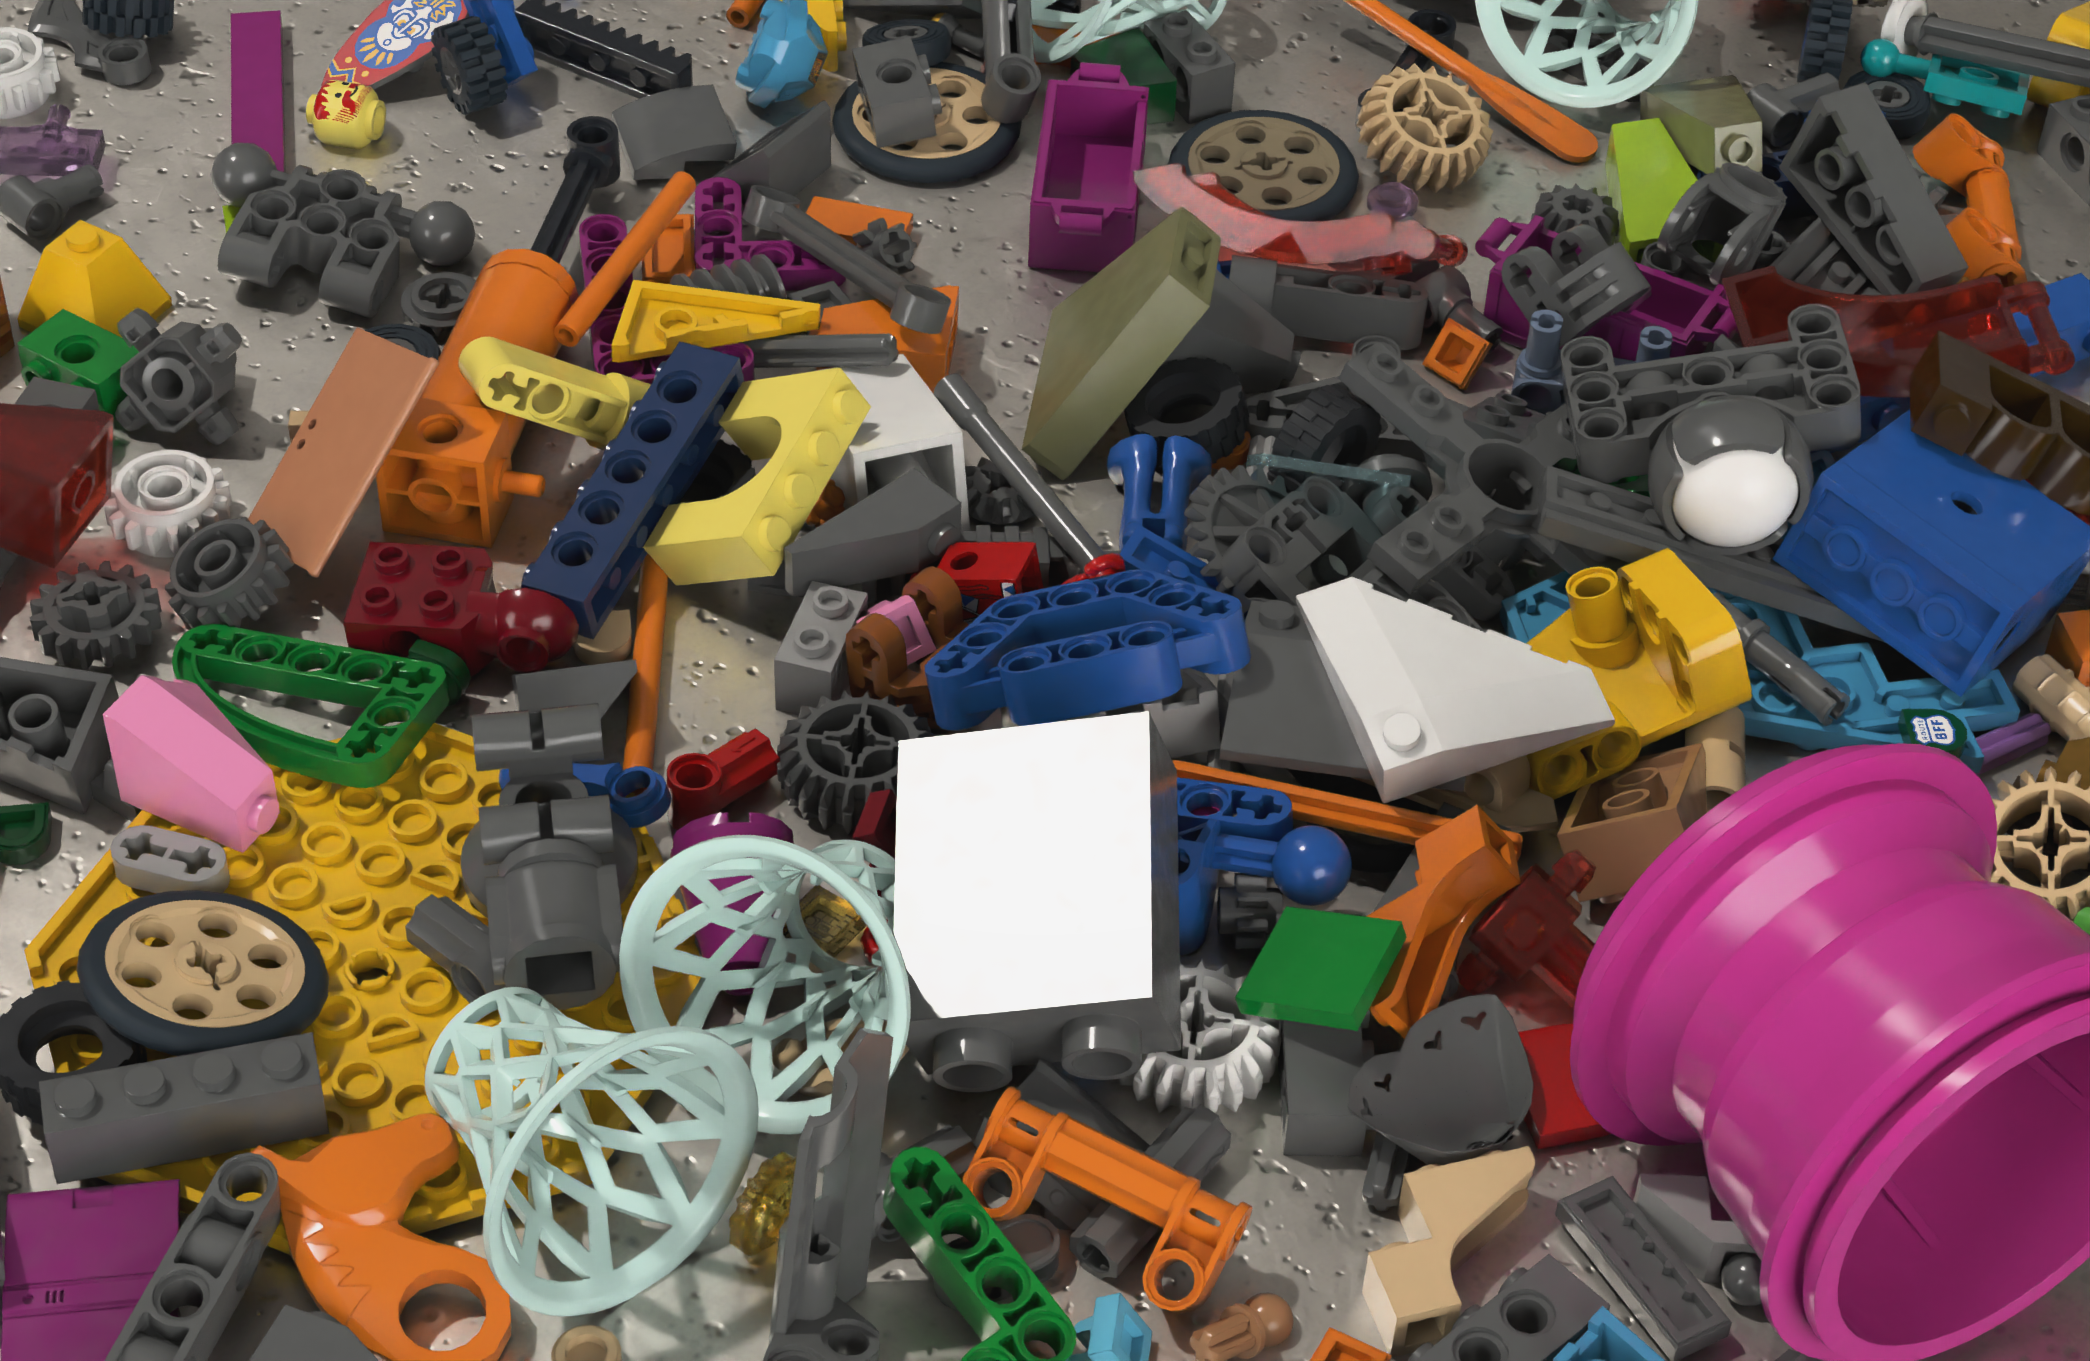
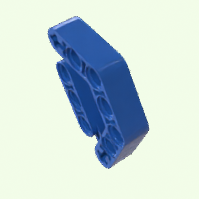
M1137 569L999 599L925 665V675L936 723L942 729L963 730L974 727L985 721L993 712L1002 707H1007L1012 723L1019 726L1052 723L1160 700L1175 694L1181 689L1183 684L1181 669L1191 668L1213 675L1227 674L1245 667L1250 662L1251 653L1242 604L1238 598L1157 572Z

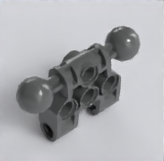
M234 143L224 148L215 157L210 174L213 186L219 197L232 206L240 208L222 241L218 255V272L260 286L273 288L289 266L299 264L311 272L322 274L318 292L321 304L371 319L375 317L399 278V236L409 239L411 247L418 258L432 266H451L461 262L471 252L476 235L473 222L466 210L451 201H433L422 206L418 211L402 207L400 194L386 191L383 194L377 193L376 187L366 184L365 179L352 170L338 169L328 173L321 172L316 175L313 174L312 168L298 165L292 174L278 171L269 152L254 143Z

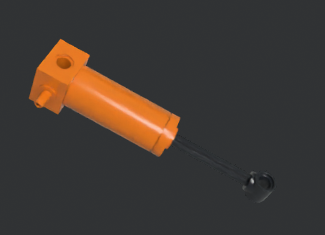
M588 116L579 118L568 126V153L563 163V170L566 176L531 250L507 249L492 255L483 266L438 358L439 365L376 475L383 531L492 548L515 497L514 494L537 498L544 494L546 480L542 475L512 471L511 456L527 419L486 406L461 374L458 362L465 346L480 337H494L556 358L562 344L555 338L554 328L579 297L575 281L559 263L593 190L607 187L615 183L620 177L619 133L616 124L611 120L600 116Z

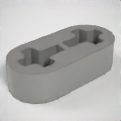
M139 825L129 827L120 832L113 839L110 847L116 877L122 884L156 894L187 890L223 893L228 888L230 882L225 850L218 843L208 839L158 827Z

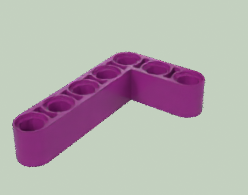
M611 214L593 215L586 218L580 224L579 239L584 289L627 235V227L624 221L617 216ZM632 272L589 328L593 371L603 375L615 372L652 384L658 366L661 362L667 361L671 354L622 363L612 362L611 344L633 282ZM739 342L706 348L739 357L744 382L755 380L754 353L746 344Z

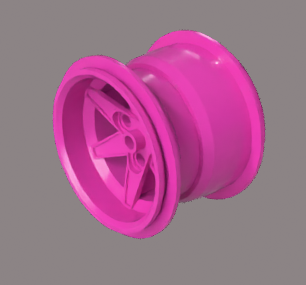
M1863 744L1818 752L1767 773L1717 804L1675 839L1627 892L1612 913L1592 949L1579 982L1574 1004L1573 1031L1570 1047L1571 1076L1577 1096L1586 1110L1606 1131L1621 1139L1637 1144L1672 1146L1684 1145L1686 1143H1703V1152L1712 1190L1762 1261L1759 1277L1760 1300L1766 1318L1776 1333L1791 1348L1808 1357L1825 1361H1916L1945 1352L1980 1336L2018 1314L2067 1278L2090 1257V935L2041 896L2023 889L1991 882V873L1997 847V820L1995 807L1988 789L1979 776L1959 758L1939 748L1921 744Z

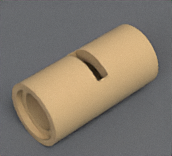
M1737 706L1685 728V746L1702 743L1705 750L1707 812L1746 786L1745 717Z

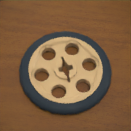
M940 62L929 66L931 84L937 85L942 106V114L934 115L937 136L900 143L913 147L909 150L892 148L895 145L877 148L870 124L866 121L868 118L858 91L857 80L847 87L838 100L832 122L837 140L847 155L862 167L881 176L901 181L940 183L976 176L997 165L1010 153L1020 136L1022 120L1017 123L1005 124L988 116L981 103L982 92L986 84L985 74L969 67ZM953 92L958 93L962 96L957 98H947L942 96V94ZM978 118L984 119L988 122L984 124H972L967 122V120ZM946 145H959L963 149L952 151L942 147Z
M201 890L168 891L130 901L113 909L95 924L79 949L77 974L83 994L100 1019L120 1035L149 1049L174 1056L299 1035L319 1016L328 997L329 975L320 949L306 931L287 916L257 901L228 893ZM211 928L221 929L230 933L231 936L214 938L201 931ZM150 937L160 938L168 942L169 945L151 947L142 944L139 940ZM269 959L276 961L281 967L266 969L253 964L251 961ZM131 978H145L153 981L156 985L149 988H139L125 981ZM246 999H256L266 1002L271 1007L256 1010L247 1008L239 1002ZM183 1009H195L203 1012L207 1017L197 1020L187 1019L175 1012Z

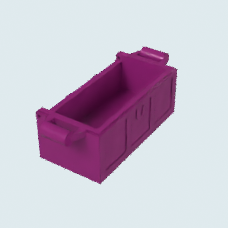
M1080 62V68L1071 75L1068 81L1048 80L1030 202L1028 267L1099 273L1135 244L1146 144L1149 87L1130 86L1126 77L1121 72V65Z
M1535 215L1529 224L1509 222L1501 217L1496 218L1475 243L1476 252L1495 263L1489 274L1483 315L1502 327L1503 334L1499 335L1502 337L1501 341L1521 349L1527 347L1530 323L1507 291L1502 280L1501 271L1507 257L1530 246L1539 247L1552 257V242L1559 233L1546 229L1544 227L1545 218ZM1510 234L1517 236L1504 252L1498 250ZM1580 246L1575 250L1577 256L1582 252ZM1635 262L1650 284L1652 295L1629 314L1620 311L1607 318H1603L1583 336H1594L1608 342L1612 349L1613 358L1636 361L1641 331L1645 327L1660 326L1672 333L1670 358L1702 354L1708 343L1712 342L1714 344L1721 334H1724L1731 340L1746 320V313L1741 307L1732 305L1727 301L1730 287L1719 283L1714 291L1666 274V272ZM1530 268L1526 272L1528 278L1532 275Z

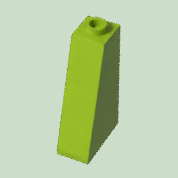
M1659 118L1612 124L1605 161L1609 197L1612 198L1613 208L1619 211V228L1614 241L1615 243L1621 242L1633 261L1639 264L1641 263L1645 248L1649 244L1658 242L1660 232L1675 205L1697 181L1694 173ZM1697 240L1692 243V246L1700 255L1713 263L1716 262L1724 247L1719 243L1708 240Z

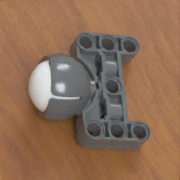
M1807 304L1793 310L1788 316V341L1617 366H1615L1609 343L1602 338L1582 336L1567 342L1561 349L1564 400L1581 476L1608 484L1624 477L1648 474V490L1651 502L1666 530L1680 541L1685 537L1688 546L1703 553L1739 555L1759 550L1779 540L1786 533L1788 522L1795 525L1802 518L1811 498L1814 478L1810 452L1818 450H1846L1856 445L1861 438L1860 384L1840 317L1836 310L1827 305Z

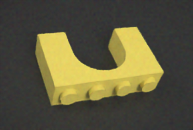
M840 367L742 382L718 423L742 452L748 455L751 461L771 459L750 481L725 496L706 501L668 505L643 548L676 586L774 576L784 560V547L793 543L869 412L870 404Z

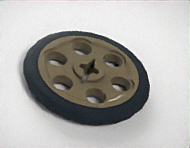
M1239 110L1219 114L1199 122L1186 131L1171 151L1167 166L1172 187L1180 200L1196 215L1221 227L1237 232L1259 235L1291 234L1310 230L1330 221L1345 209L1357 190L1359 179L1354 156L1344 141L1332 131L1310 119L1270 110ZM1245 138H1253L1261 142L1257 144H1247L1243 143L1240 140ZM1299 148L1310 153L1299 155L1293 154L1288 150ZM1207 158H1219L1225 162L1211 164L1204 160ZM1316 179L1321 181L1322 184L1308 185L1303 183L1302 180ZM1222 188H1229L1236 190L1239 193L1226 195L1221 194L1216 190ZM1269 199H1280L1287 202V204L1272 205L1265 201Z

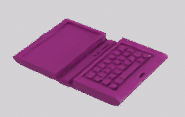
M180 1179L7 1195L1 1361H104L180 1230ZM179 1308L173 1310L169 1315L181 1317Z

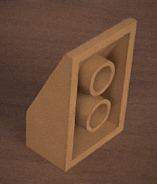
M1702 743L1636 758L1630 766L1622 771L1578 789L1557 837L1579 902L1599 898L1601 903L1621 901L1654 860L1694 822L1707 813L1706 756Z

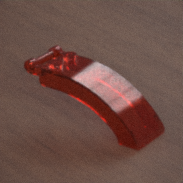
M1179 163L1133 171L1135 184L1166 214L1170 216L1183 206L1222 238L1221 246L1250 256L1314 269L1364 271V273L1381 272V276H1397L1411 273L1413 263L1437 260L1438 263L1444 266L1456 267L1461 265L1468 255L1467 244L1462 238L1448 234L1438 236L1435 231L1424 228L1421 222L1415 220L1395 223L1394 218L1385 212L1330 221L1281 220L1250 206L1232 194L1221 184L1219 175L1214 172L1188 176L1185 166Z
M1774 266L1722 279L1725 295L1743 348L1788 341V316L1800 306L1822 304L1836 310L1841 320L1860 384V396L1910 397L1909 375L1938 330L2028 375L2045 371L2050 375H2060L2070 370L2075 364V356L2070 344L2061 340L2049 312L2050 298L2044 284L2038 281H2028L2004 288L1998 276L1988 275L1921 292L1895 295H1854L1830 292L1799 284L1779 275ZM2020 311L2023 315L2028 316L2039 344L2028 347L2025 339L2022 338L2012 313Z

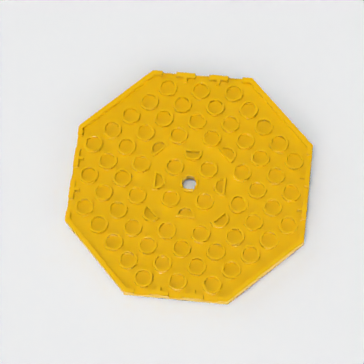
M434 723L394 775L386 782L369 788H355L327 782L266 763L273 771L277 800L279 802L280 813L274 825L268 832L260 834L244 853L218 843L225 850L230 875L228 888L223 893L257 901L284 914L304 929L320 949L329 975L328 997L315 1021L301 1034L313 1032L330 1134L262 1146L288 1160H294L334 1136L375 1129L418 1114L433 1113L439 1115L430 1105L426 1095V1065L431 1050L441 1032L455 1015L470 1003L456 989L451 980L450 973L407 941L405 926L411 920L415 907L433 894L437 898L448 897L488 927V918L474 907L465 892L461 872V852L469 832L479 821V807L499 805L502 789L499 784L500 770L477 772L473 736ZM342 738L330 740L329 742L338 743ZM631 792L625 798L634 797L635 793ZM144 810L127 827L139 825L153 826L211 840ZM646 826L631 828L637 845L638 872L630 894L621 904L623 928L632 902L648 878L664 864L655 840L649 836ZM110 849L25 948L24 951L34 989L42 986L45 988L57 985V982L70 980V983H80L77 974L79 949L95 924L115 908L137 898L156 894L122 884L116 877ZM675 895L670 898L663 910L656 931L673 918L685 912L680 899H676ZM211 928L201 931L214 938L231 936L230 933L221 929ZM694 934L674 948L700 956L695 944ZM150 937L139 940L142 944L151 947L169 945L168 942L160 938ZM257 959L251 961L253 964L266 969L281 967L274 960ZM653 966L654 982L659 1002L670 1026H676L682 1008L701 977L671 972ZM374 968L383 969L388 973V977L382 975L374 980H363L361 985L357 983V978L355 977L359 972H367ZM620 972L615 974L613 984L602 996L583 1006L559 1010L565 1016L593 1029L636 1033L624 1001ZM131 978L125 981L139 988H149L156 985L153 981L145 978ZM246 999L239 1002L247 1008L256 1010L271 1007L266 1002L256 999ZM183 1009L175 1012L187 1019L197 1020L207 1017L206 1014L195 1009ZM498 1009L487 1014L475 1024L490 1027L498 1025L501 1022ZM89 1034L67 1035L48 1043L56 1073L71 1072L84 1068L101 1057L103 1045L99 1038ZM508 1039L510 1058L540 1055L542 1042ZM145 1047L147 1062L177 1057ZM453 1050L444 1073L456 1075L459 1065ZM480 1050L481 1060L490 1059V1050ZM621 1059L610 1063L616 1070L637 1068ZM560 1067L556 1083L564 1076ZM519 1079L521 1083L518 1085V1087L522 1084V1082L525 1079ZM474 1080L481 1109L491 1106L490 1080ZM513 1085V1091H515L518 1087H515ZM580 1090L594 1125L628 1131L632 1122L604 1090ZM654 1090L628 1091V1093L643 1108ZM531 1102L526 1104L524 1107L530 1106ZM560 1104L550 1113H562ZM457 1131L456 1135L460 1145L458 1161L446 1172L427 1181L415 1192L404 1213V1220L401 1226L416 1235L484 1215L486 1193L476 1160ZM509 1132V1138L512 1139L514 1134ZM541 1134L544 1156L547 1162L587 1186L593 1184L577 1142ZM601 1147L607 1162L615 1149ZM255 1148L99 1176L97 1178L114 1185L180 1179V1211L190 1215L196 1209L222 1164L237 1154L250 1153ZM514 1169L511 1179L528 1201V1177ZM550 1184L551 1196L563 1193ZM255 1192L244 1193L238 1196L236 1200L244 1202L253 1201L261 1197L262 1194ZM504 1200L506 1207L511 1208L507 1201ZM281 1216L279 1225L267 1246L291 1255Z

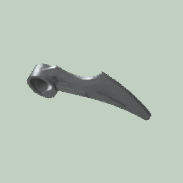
M39 0L29 21L28 32L38 37L53 38L66 43L75 53V66L99 71L102 73L105 81L120 86L141 82L150 75L152 65L148 46L143 40L130 36L113 39L108 34L99 33V29H89L88 25L82 23V11L74 0Z

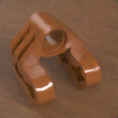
M931 566L923 569L903 587L902 596L909 595L914 599L937 649L915 661L920 665L919 672L916 673L908 669L904 637L899 628L884 615L878 613L867 615L846 634L845 643L852 698L863 697L868 689L873 699L882 700L892 694L897 707L912 704L917 717H926L931 730L942 728L936 723L925 675V665L969 624L963 621L962 597L957 584L946 572Z

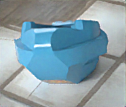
M767 0L761 10L760 18L762 19L757 26L758 30L752 37L753 42L747 50L749 52L748 56L740 64L735 80V85L746 91L748 101L755 106L765 109L773 100L775 102L792 100L816 85L828 51L820 27L813 17L808 14L807 1Z

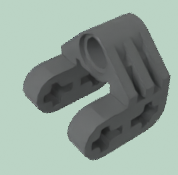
M1579 224L1558 234L1552 242V257L1545 250L1530 246L1507 257L1501 271L1502 280L1507 291L1529 323L1532 314L1538 310H1552L1561 314L1563 324L1560 346L1565 345L1572 339L1583 336L1605 317L1607 318L1620 311L1628 314L1631 313L1652 295L1650 284L1622 243L1618 242L1608 246L1601 234L1587 224ZM1580 246L1582 252L1577 256L1575 250ZM1530 268L1532 275L1528 278L1526 272Z

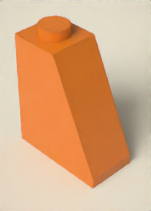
M947 285L932 288L951 299L942 331L939 334L923 333L898 324L890 318L892 308L878 299H871L824 308L819 330H810L809 335L889 333L897 339L899 354H904L934 394L937 383L949 375L958 331L959 286ZM816 367V371L832 367Z

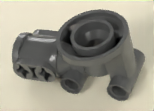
M599 703L541 708V711L529 712V710L471 715L477 772L509 769L510 781L500 794L499 805L479 807V821L469 832L461 852V872L465 892L474 907L488 918L494 985L506 984V987H523L533 990L558 1010L586 1005L602 996L613 984L615 974L620 972L619 953L623 932L621 904L630 894L638 872L636 840L628 823L610 808L609 795L588 796L585 785L573 775V762L604 760Z

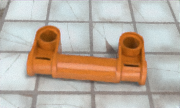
M1951 113L1913 147L1912 152L1917 163L1927 174L1937 180H1941L1966 197L1967 208L1946 225L1968 265V269L1962 278L1967 277L1973 287L1987 298L1994 301H2004L2022 293L2026 288L2027 276L2025 269L2019 264L2022 249L2018 240L2009 191V179L2007 173L2002 169L2005 161L2003 148L1998 142L1993 141L1974 128L1964 117Z
M1012 1086L1004 1091L996 1103L987 1122L984 1137L963 1177L964 1184L992 1220L995 1221L1011 1220L1019 1215H1023L1030 1207L1047 1171L1163 1229L1145 1266L1142 1277L1143 1286L1148 1298L1159 1308L1178 1313L1193 1312L1203 1306L1210 1297L1226 1261L1231 1257L1243 1236L1253 1209L1251 1205L1245 1202H1241L1236 1206L1202 1189L1199 1179L1188 1176L1072 1118L1064 1112L1053 1115L1022 1100L1021 1091ZM1020 1121L1037 1129L1038 1135L1034 1136L1018 1128L1017 1123ZM1004 1171L1012 1181L1011 1197L1001 1207L991 1208L987 1205L983 1195L985 1182L996 1172ZM1201 1211L1219 1220L1220 1226L1217 1227L1197 1217L1196 1212ZM1184 1261L1192 1269L1195 1282L1188 1296L1181 1300L1173 1301L1163 1290V1274L1173 1263Z

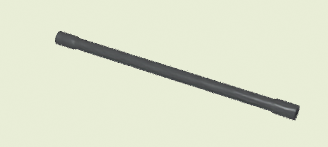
M953 373L942 378L934 389L936 398L958 426L969 433L1084 573L1085 564L1096 557L1105 555V553L989 415L986 405L961 375ZM1192 669L1203 679H1205L1208 683H1210L1213 687H1215V685L1210 681V679L1205 675V673ZM1217 689L1220 737L1222 741L1229 702ZM1239 762L1251 776L1302 786L1287 768Z

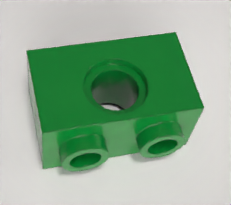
M65 309L59 311L17 343L22 366L21 374L26 386H28L33 377L95 389L100 414L105 418V426L110 425L116 420L115 412L117 406L128 396L120 387V369L139 353L134 346L129 348L123 338Z

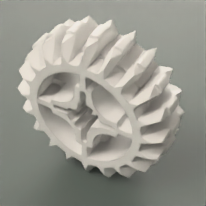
M1202 958L1195 968H1185L1180 963L1181 1050L1142 1054L1141 1068L1130 1076L1119 1078L1120 1085H1133V1092L1137 1101L1154 1097L1159 1113L1170 1105L1180 1107L1181 1111L1184 1107L1197 1108L1199 1105H1202L1215 1113L1220 1104L1236 1112L1242 1103L1243 1097L1256 1100L1258 1092L1262 1089V1083H1269L1271 1076L1275 1072L1276 1057L1280 1055L1281 1037H1279L1278 1030L1279 1020L1240 1013L1235 996L1247 975L1236 979L1231 978L1228 964L1214 971L1207 969ZM1196 1031V1043L1192 1045L1190 1044L1191 1032Z

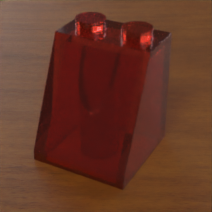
M0 403L1 548L53 569L58 565L111 497L112 414L96 410Z

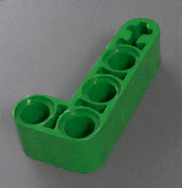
M912 1147L902 1151L894 1159L883 1195V1209L903 1239L982 1342L970 1349L961 1361H1070L1076 1345V1330L1071 1320L951 1165L937 1151L927 1147ZM948 1234H958L969 1240L973 1247L967 1250H957L946 1244L942 1237ZM989 1287L1002 1288L1011 1294L1014 1302L998 1304L991 1301L983 1290ZM1029 1341L1047 1343L1054 1350L1056 1356L1050 1359L1038 1358L1027 1350L1024 1343Z

